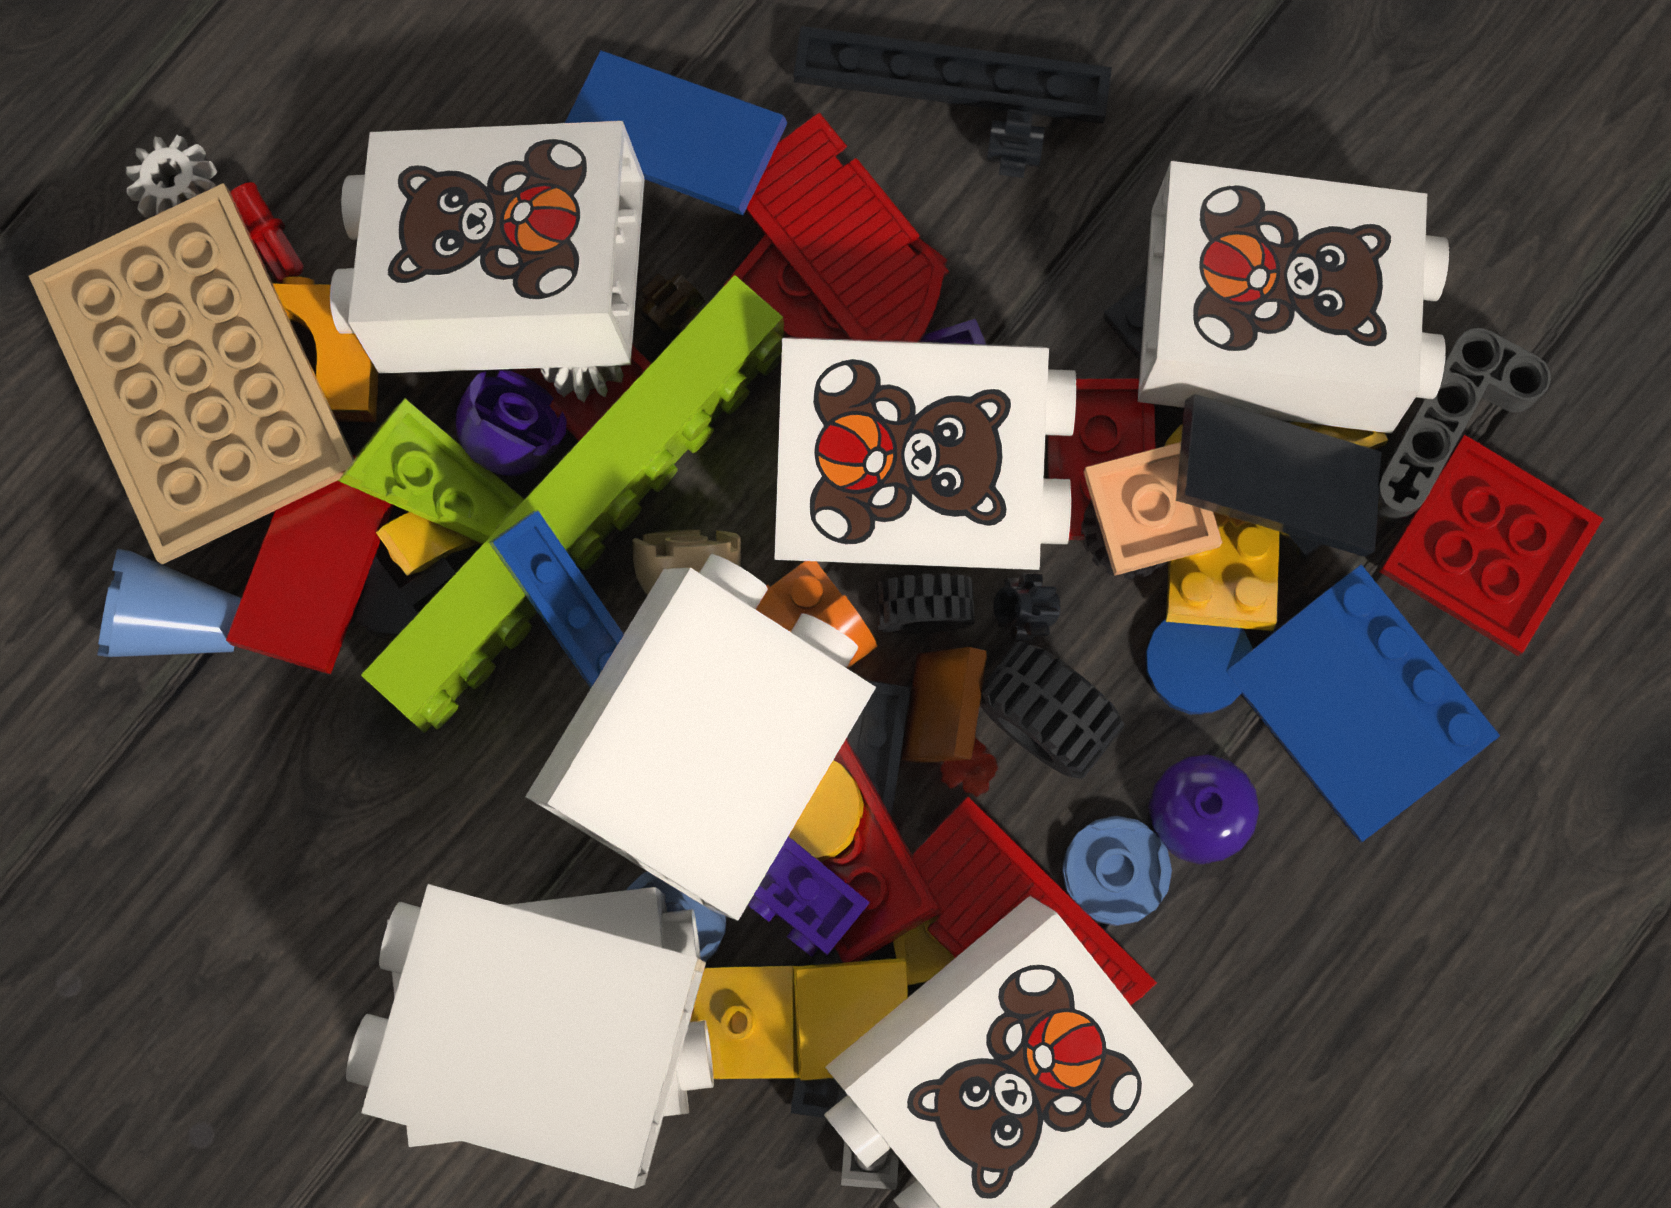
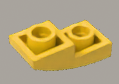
M411 512L387 523L376 532L388 549L391 559L402 568L407 576L426 570L443 556L446 559L451 553L482 544Z

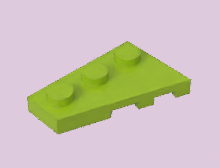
M404 399L397 405L338 480L483 544L524 501L519 494L493 472L486 470L473 461L460 444L407 399Z

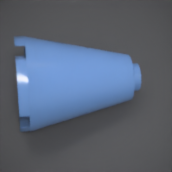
M123 549L117 550L112 571H115V575L110 587H108L98 642L100 646L97 655L125 657L234 652L235 646L230 645L226 638L240 604V597L134 552Z

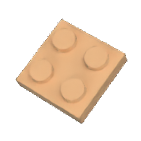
M1181 442L1085 468L1084 476L1114 576L1221 546L1222 540L1213 512L1176 501Z

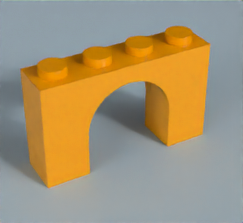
M286 277L283 279L282 284H273L289 320L302 325L313 334L317 349L316 378L336 421L376 422L378 371L355 333L340 334L337 331L331 313V285L315 284L314 280L306 277Z

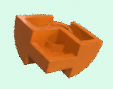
M804 561L771 587L768 584V590L756 608L757 611L790 632L800 615L804 613L829 624L845 634L859 647L847 669L877 648L872 633L846 595L840 593L816 561Z

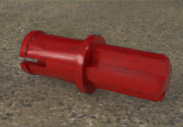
M254 182L244 183L234 188L230 193L255 247L277 282L283 283V279L286 277H297L303 272L304 266L283 233L285 224L282 219L274 218L260 195Z

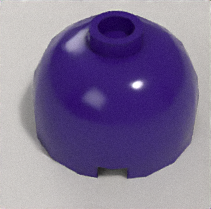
M500 370L496 377H485L486 371L479 373L468 386L457 408L456 435L461 446L473 461L496 474L520 476L540 468L550 458L566 435V418L563 411L557 418L555 412L549 406L554 398L547 390L527 377L505 370Z
M1212 755L1186 757L1170 766L1154 785L1149 802V814L1157 837L1161 839L1169 852L1178 859L1196 864H1207L1222 861L1239 852L1254 834L1259 816L1256 789L1243 770L1229 760Z

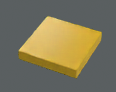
M903 958L793 967L798 1077L802 1081L833 1078L825 1067L908 998L906 961Z

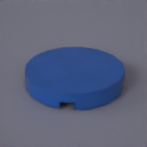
M1165 619L1152 633L1146 648V672L1154 693L1169 707L1189 715L1213 713L1230 706L1242 693V690L1226 671L1251 652L1252 646L1243 628L1166 622Z

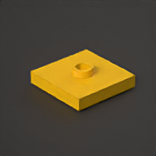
M794 966L704 968L690 1022L702 1020L707 1022L714 1079L799 1078Z

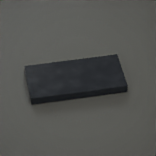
M1194 394L1185 400L1176 501L1365 557L1375 552L1382 452Z

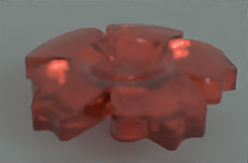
M975 737L971 759L945 761L940 767L943 773L941 781L946 783L951 789L963 781L964 791L972 793L978 798L989 790V781L995 777L996 772L999 770L996 758L990 754H983L986 747Z

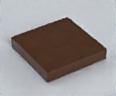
M965 647L916 655L901 760L923 763L971 759L987 651Z

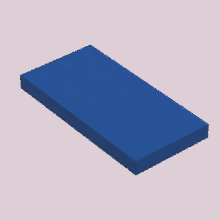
M600 50L565 123L623 121L645 180L740 215H744L788 123L782 114Z

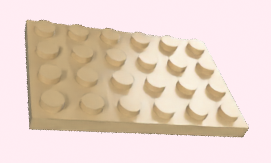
M224 183L29 275L153 554L162 565L339 480L355 460L234 199Z

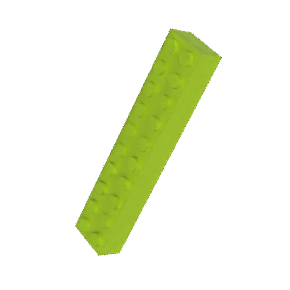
M734 275L361 676L424 733L431 726L436 729L442 727L458 709L459 705L455 700L468 686L476 689L490 676L496 666L491 661L505 646L513 649L527 636L532 628L528 621L537 613L489 542L533 511L538 510L576 566L587 570L605 550L602 541L615 527L619 531H623L638 516L642 509L638 504L640 500L651 489L659 492L671 481L678 470L674 464L687 450L692 453L697 452L708 441L714 432L710 425L723 411L729 415L732 414L744 402L750 392L746 386L759 372L764 376L768 375L781 362L782 338L785 337L783 316Z

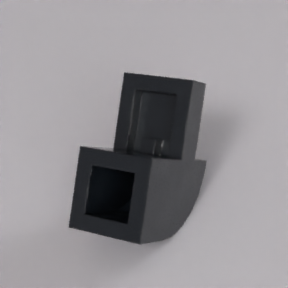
M375 556L353 617L371 634L384 640L393 641L456 572L443 556L400 588L384 565Z

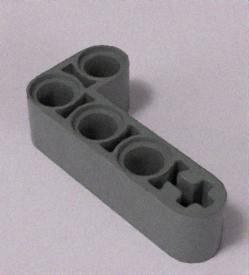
M1472 328L1464 332L1445 356L1444 372L1438 393L1447 392L1454 395L1460 403L1461 410L1459 413L1446 412L1440 407L1437 395L1434 399H1421L1380 474L1377 515L1390 522H1401L1409 518L1429 495L1480 399L1483 398L1510 412H1523L1531 408L1549 388L1551 376L1546 363L1533 353L1490 330ZM1462 349H1477L1484 357L1485 366L1482 368L1470 366L1463 358ZM1519 373L1526 376L1531 383L1532 392L1524 394L1515 390L1510 383V374ZM1422 437L1432 442L1436 451L1435 458L1425 459L1417 455L1413 449L1412 440ZM1405 474L1415 476L1404 491L1403 497L1405 499L1401 503L1392 499L1395 493L1393 488L1401 481Z

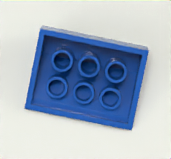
M1362 565L1358 566L1226 671L1242 690V696L1360 843L1500 737L1491 723Z

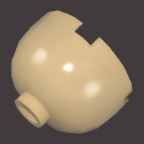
M675 530L643 535V541L634 538L632 540L633 562L636 578L644 592L648 595L663 569L692 568L699 573L710 554L725 558L740 567L741 537L736 533L716 530L717 541L708 540L707 536L700 535V530Z

